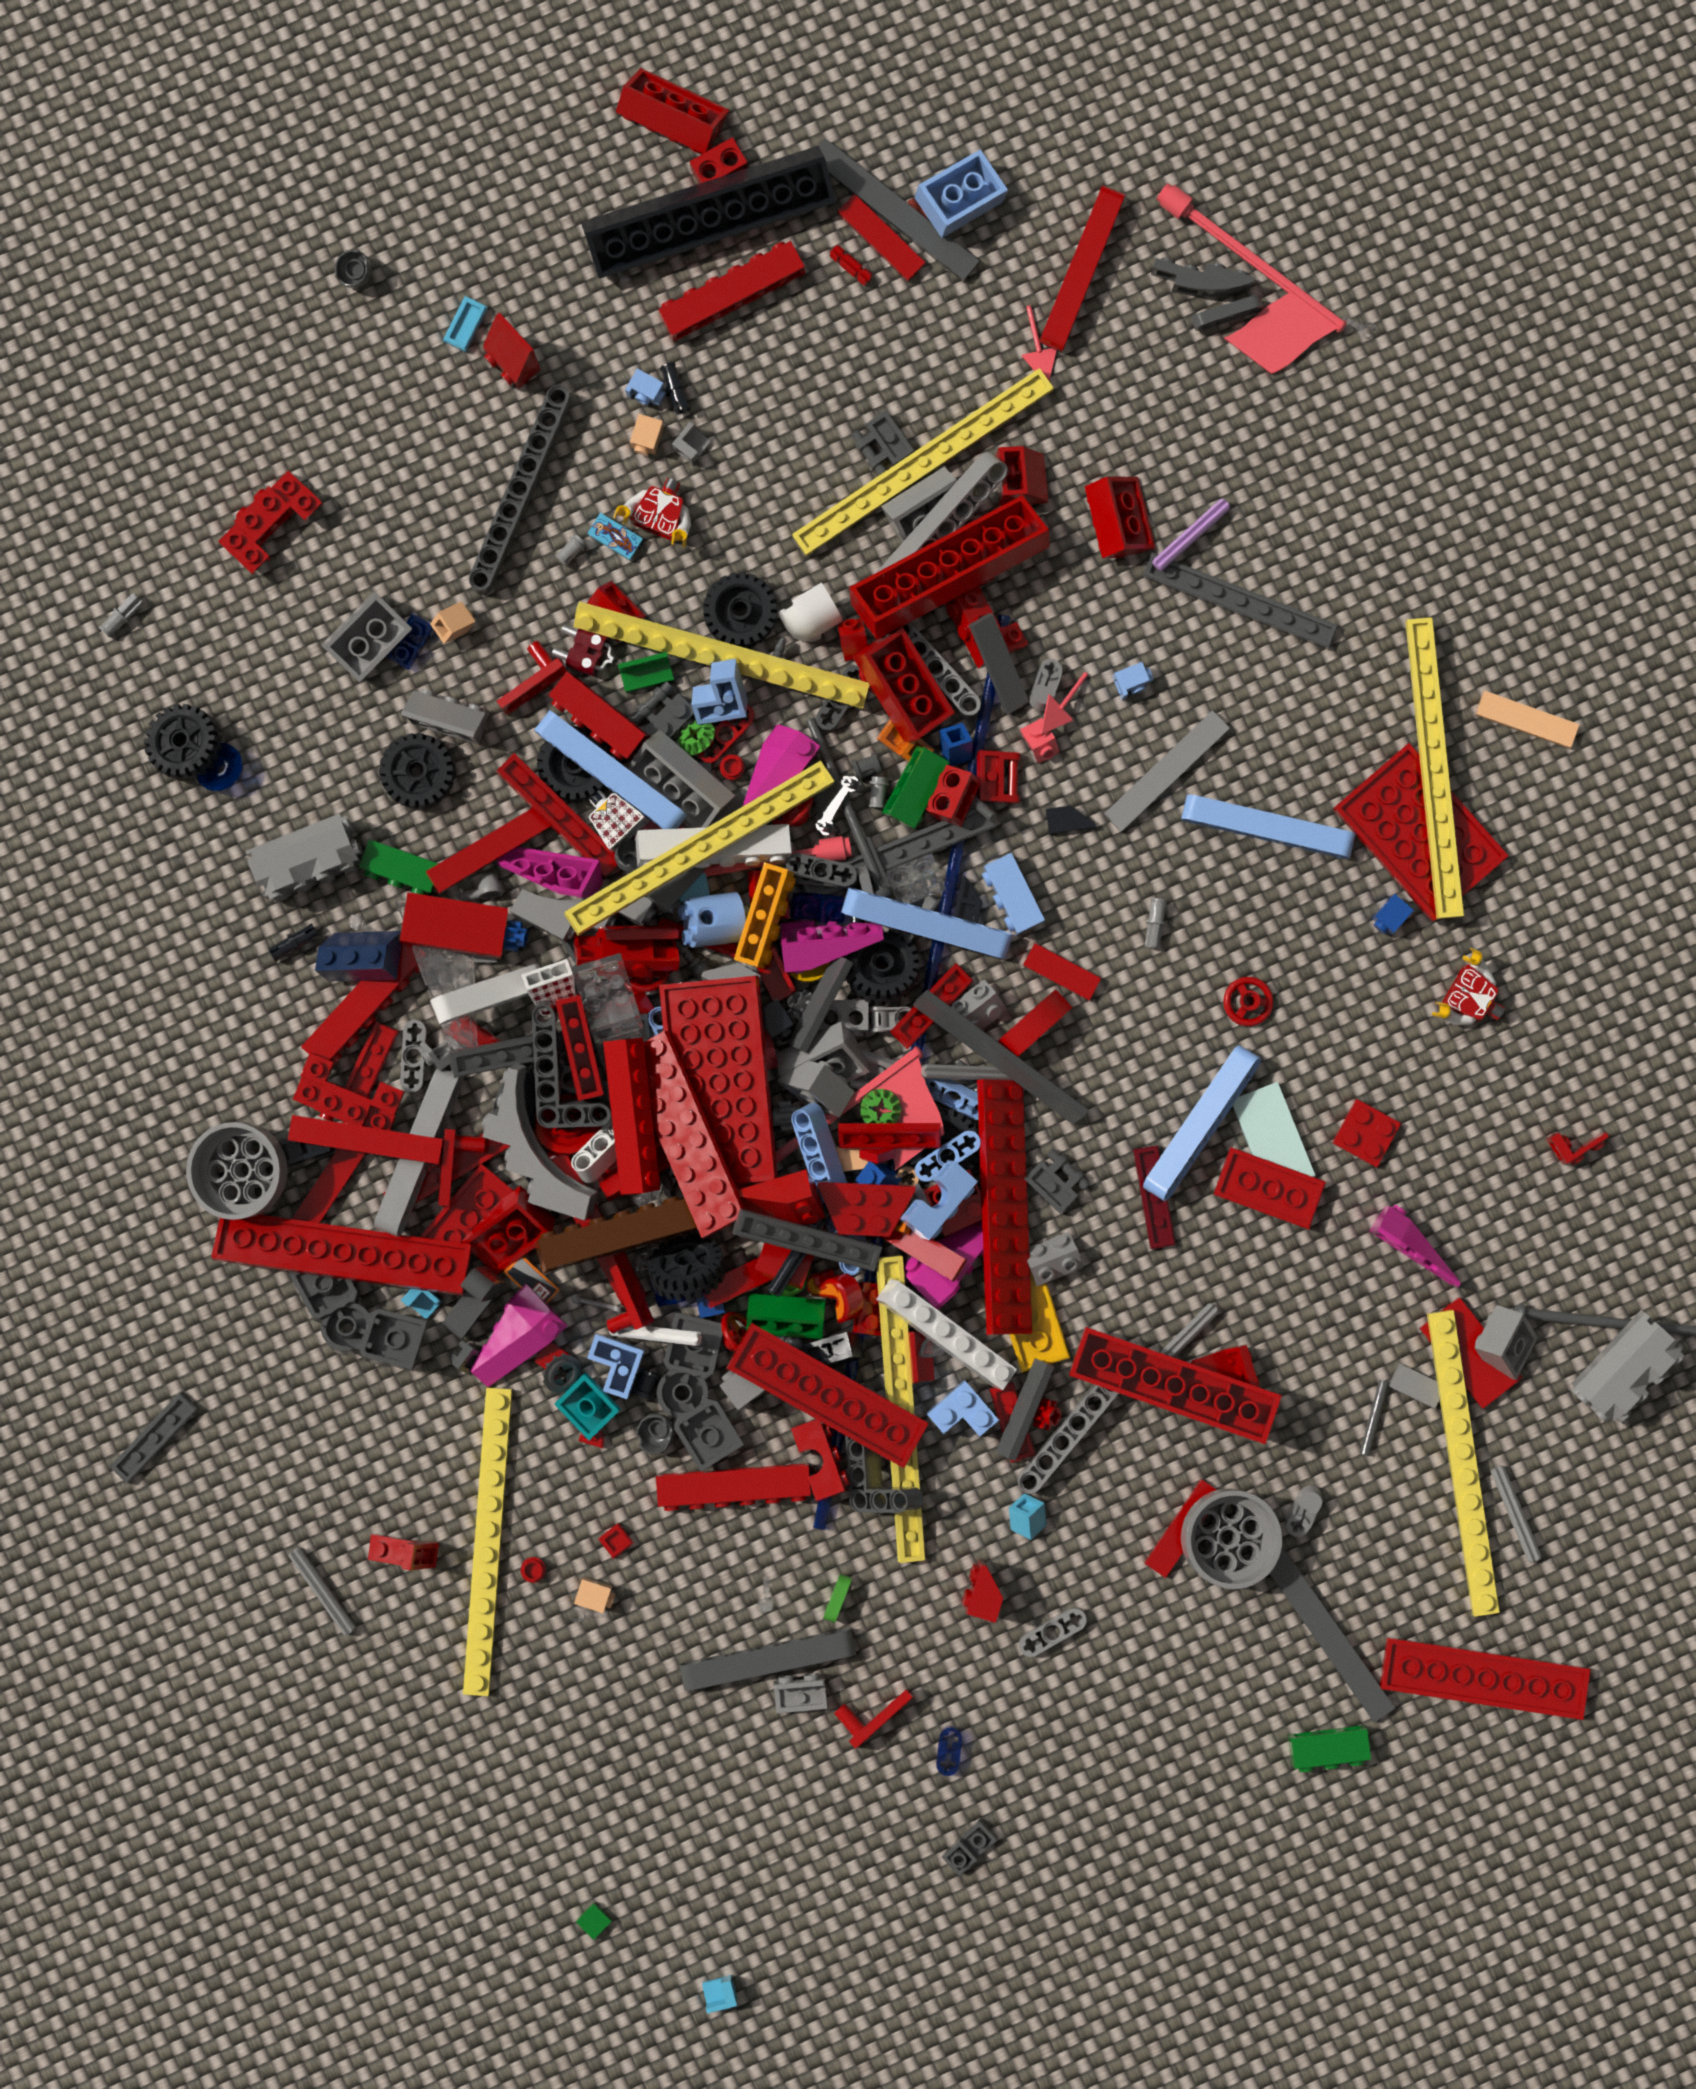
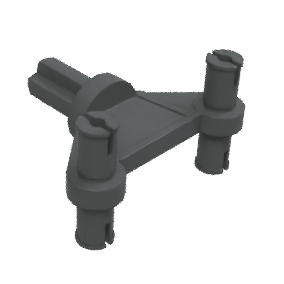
M844 776L843 780L834 783L813 796V803L816 804L818 813L817 822L819 823L816 824V829L823 835L834 837L839 835L836 832L840 833V829L833 821L850 792H864L861 788L865 789V785L861 783L859 778Z

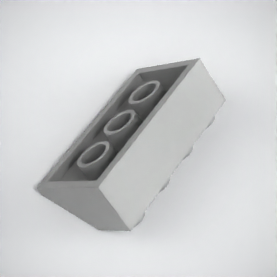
M658 730L643 743L627 767L628 770L687 814V817L681 823L684 828L709 827L735 797L729 789L661 730Z

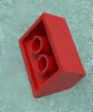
M1107 476L1084 486L1102 559L1121 558L1156 549L1138 477Z

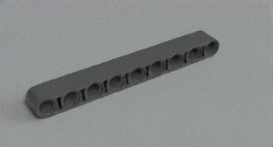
M562 385L552 386L545 396L469 575V583L474 592L479 595H487L494 588L570 409L571 398L568 390ZM556 395H564L565 400L561 404L553 402V398ZM548 417L556 419L554 425L550 427L543 425V421ZM544 440L546 442L544 448L539 450L533 448L536 441ZM527 463H535L536 469L532 472H525L524 466ZM523 485L527 487L523 495L514 494L517 486ZM515 508L517 510L516 515L513 518H506L504 514L507 509ZM505 531L507 532V537L503 541L495 540L497 532ZM496 554L498 556L496 562L493 564L485 563L487 555ZM482 576L488 578L485 586L477 587L475 585L477 578Z

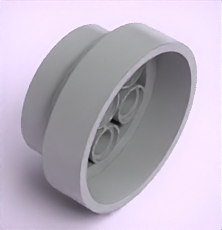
M248 1122L223 1123L208 1129L194 1143L189 1153L186 1167L188 1185L198 1204L212 1215L230 1220L251 1218L270 1209L280 1198L285 1188L288 1172L286 1156L278 1140L268 1130ZM255 1141L260 1145V1151L257 1154L252 1148ZM231 1142H233L236 1147V1151L233 1155L230 1154L228 1150V1146ZM268 1162L273 1165V1173L271 1175L266 1172ZM244 1163L249 1167L247 1176H244L241 1171ZM220 1164L225 1170L223 1177H220L217 1173ZM257 1185L262 1188V1195L260 1197L255 1195V1187ZM232 1186H235L238 1190V1195L235 1199L230 1193Z
M1220 1489L1204 1495L1190 1508L1182 1525L1181 1545L1188 1564L1201 1578L1221 1588L1242 1589L1260 1582L1272 1571L1281 1553L1282 1532L1275 1513L1262 1499L1238 1489ZM1233 1504L1235 1512L1231 1517L1227 1518L1224 1510L1226 1506ZM1210 1514L1212 1518L1211 1524L1208 1527H1203L1201 1524L1202 1517ZM1253 1520L1255 1525L1253 1531L1246 1533L1244 1530L1245 1523ZM1225 1530H1230L1231 1539L1227 1543H1223L1221 1540L1222 1533ZM1206 1539L1208 1541V1549L1200 1553L1198 1551V1544L1201 1540ZM1249 1545L1251 1554L1248 1558L1243 1559L1241 1550L1244 1546ZM1226 1555L1228 1564L1224 1568H1219L1218 1559Z

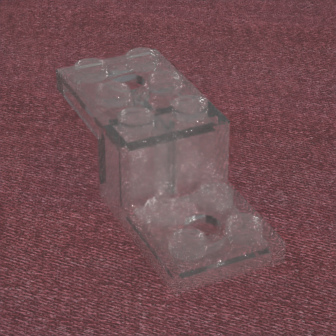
M621 953L571 968L606 1076L603 1042L643 1037L644 1042L648 1040ZM601 979H607L605 982L598 983Z

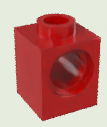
M861 618L847 619L837 625L845 661L854 660L853 656L867 647L865 629Z

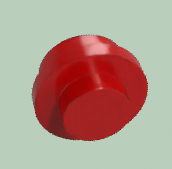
M728 755L720 762V772L726 779L736 780L743 775L745 765L739 756Z
M529 1557L521 1565V1575L527 1582H539L546 1574V1565L538 1557Z

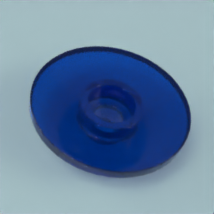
M220 742L222 750L217 751V754L220 756L218 761H212L214 767L212 769L207 767L205 769L207 773L203 776L198 774L197 781L207 790L214 792L225 791L234 786L242 774V757L236 748L227 743ZM225 766L224 771L219 773V768Z

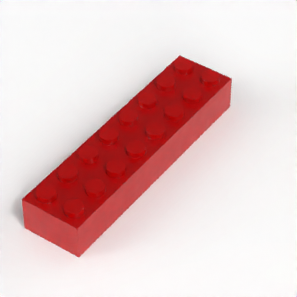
M1021 495L850 586L851 605L876 640L1046 550L1050 547L1049 529L1024 496Z
M1088 1327L1084 1328L1069 1372V1376L1262 1444H1266L1282 1395Z

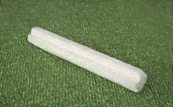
M631 1326L614 1334L609 1331L611 1336L699 1346L702 1339L700 1332L644 1326L637 1330Z

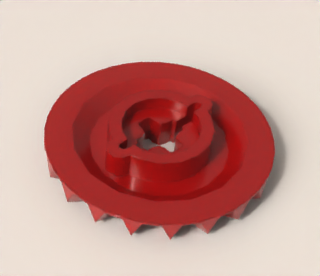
M574 1094L561 1095V1100L577 1099V1096ZM577 1108L568 1110V1114L572 1118L576 1119L582 1115ZM597 1108L593 1110L595 1116L600 1117ZM545 1109L542 1112L543 1116L547 1119H554L556 1117V1113L552 1109ZM536 1115L535 1132L542 1146L548 1148L550 1152H557L559 1155L568 1154L570 1156L572 1153L578 1152L600 1130V1126L573 1127L571 1130L569 1128H546L539 1124Z

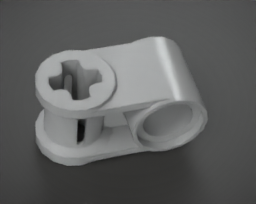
M890 1006L868 1007V1011L871 1012V1028L869 1033H889L898 1023L899 1015L903 1012H908L911 1008ZM879 1014H881V1025H879Z

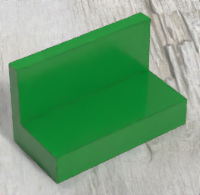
M667 652L618 664L626 693L674 681Z

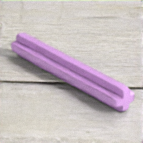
M1220 499L1154 558L1152 562L1154 567L1159 571H1163L1229 511V503L1225 499Z

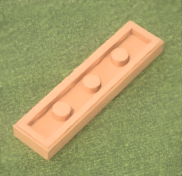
M1487 691L1482 693L1475 716L1568 749L1572 747L1579 724Z

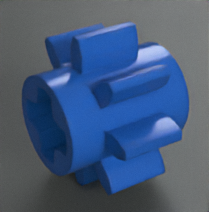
M509 920V926L506 925L504 949L518 952L519 947H525L527 944L528 929L523 928V923L519 921Z

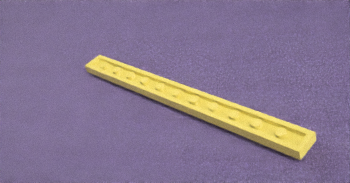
M1040 368L794 532L792 537L807 557L1053 391V386Z
M579 601L576 608L573 626L575 628L663 653L667 652L670 655L710 666L713 662L736 659L741 675L864 708L869 689V683L584 602Z
M1432 617L1407 619L1405 624L1436 918L1463 917Z
M821 761L817 762L568 909L564 913L565 917L579 936L834 784L833 778Z
M903 1256L879 1257L876 1265L878 1296L890 1279L900 1281L905 1285ZM879 1302L886 1399L914 1415L908 1323ZM917 1446L904 1468L891 1462L892 1487H916L920 1490ZM921 1507L917 1510L894 1513L898 1562L907 1563L925 1560Z
M1454 1310L1427 1313L1472 1615L1475 1617L1499 1613Z
M486 1388L463 1695L489 1696L513 1389Z

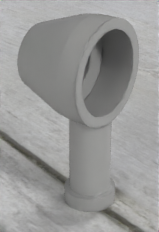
M489 873L480 876L477 889L456 892L455 897L456 900L470 901L478 898L494 899L503 895V888L497 876Z

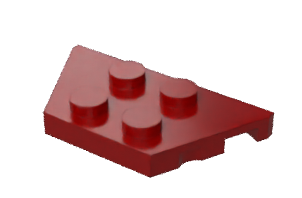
M817 1181V1187L838 1234L890 1237L916 1191V1186Z

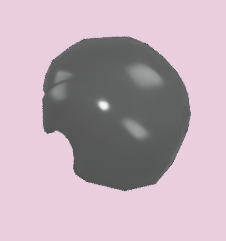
M347 250L339 255L335 262V277L345 287L360 288L368 283L372 276L371 262L359 250Z
M625 838L615 849L614 860L622 871L628 873L640 867L637 866L635 839Z
M651 1413L644 1417L636 1431L640 1441V1449L650 1455H657L667 1450L674 1441L675 1429L671 1420L661 1413Z

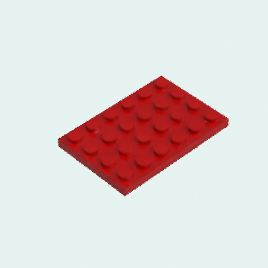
M1408 743L1337 804L1333 810L1433 922L1437 918L1420 757L1418 752ZM1451 791L1461 894L1463 896L1509 855Z

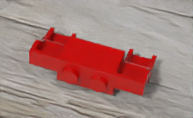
M287 471L272 487L268 486L266 489L259 490L253 498L254 501L248 507L244 506L238 511L234 520V526L218 541L253 576L256 574L255 571L266 560L271 558L260 546L294 511L307 522L313 512L319 506L322 507L324 505L290 471Z
M994 577L945 603L947 613L955 623L958 634L967 646L978 669L986 666L969 625L988 613L993 614L980 587L991 583ZM995 617L1009 654L1021 650L1028 645L1017 622L1001 628Z
M598 932L595 933V936H578L577 933L574 934L576 970H601V977L638 978L652 977L653 971H678L679 949H677L675 939L604 940L601 938L600 944Z
M309 1053L300 1075L301 1080L292 1100L314 1108V1110L320 1112L319 1117L329 1121H333L336 1118L345 1124L392 1130L405 1091L380 1082L374 1098H369L328 1081L335 1062Z

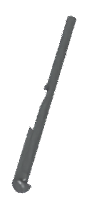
M811 718L807 720L806 723L814 742L820 745L819 754L825 768L833 778L834 783L841 781L816 719ZM847 797L842 809L877 890L874 894L889 898L892 888L870 836L865 838Z
M1524 1303L1516 1305L1513 1309L1514 1311L1524 1313L1527 1319L1621 1329L1632 1320L1630 1318L1623 1319L1525 1308ZM1656 1322L1667 1333L1696 1336V1326Z

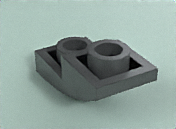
M980 1818L942 1855V1858L960 1876L978 1860V1857L997 1841L998 1836Z

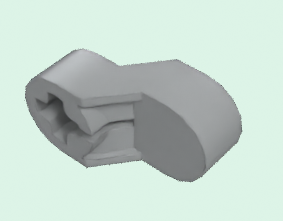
M1046 659L1042 662L1031 690L1029 702L1037 711H1045L1048 694L1055 698L1062 675V666L1054 659Z
M1305 1486L1296 1496L1292 1509L1286 1517V1529L1292 1536H1304L1313 1525L1316 1514L1322 1506V1493L1316 1486Z

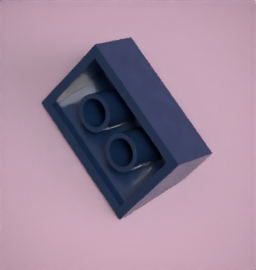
M401 931L333 933L318 948L315 971L329 982L397 980L402 943H400Z

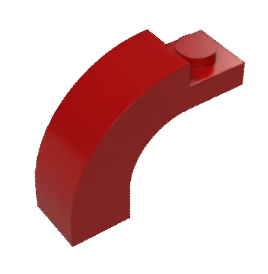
M1055 989L997 1042L1018 1057L1073 1007Z

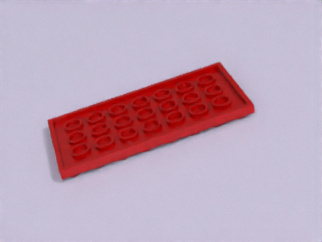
M759 975L659 985L663 1031H669L734 1184L762 1182L778 1178Z

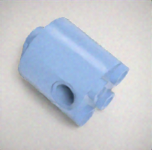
M737 892L686 898L684 904L678 906V916L680 920H683L684 930H682L683 944L690 945L691 947H702L739 942L748 916L749 907L743 906L741 897Z

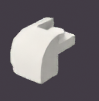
M822 582L792 600L793 604L786 610L782 609L779 612V618L786 630L793 638L802 642L820 640L821 634L843 621Z

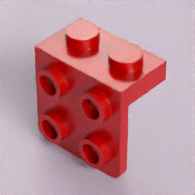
M1247 1344L1228 1347L1191 1361V1364L1256 1387L1260 1385Z

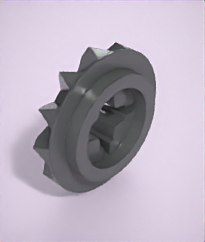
M564 1353L559 1357L553 1356V1360L550 1363H546V1369L542 1372L545 1386L555 1393L566 1392L580 1377L581 1367L578 1360L572 1355ZM559 1367H561L562 1369H564V1370L562 1371V1374H563L562 1377H563V1379H561V1378L557 1375V1374L559 1373V1371H558Z

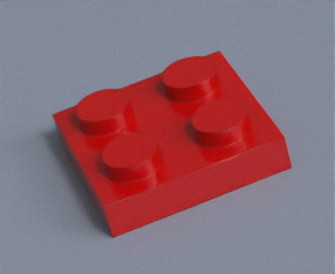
M1355 1099L1332 1144L1377 1168L1401 1123Z

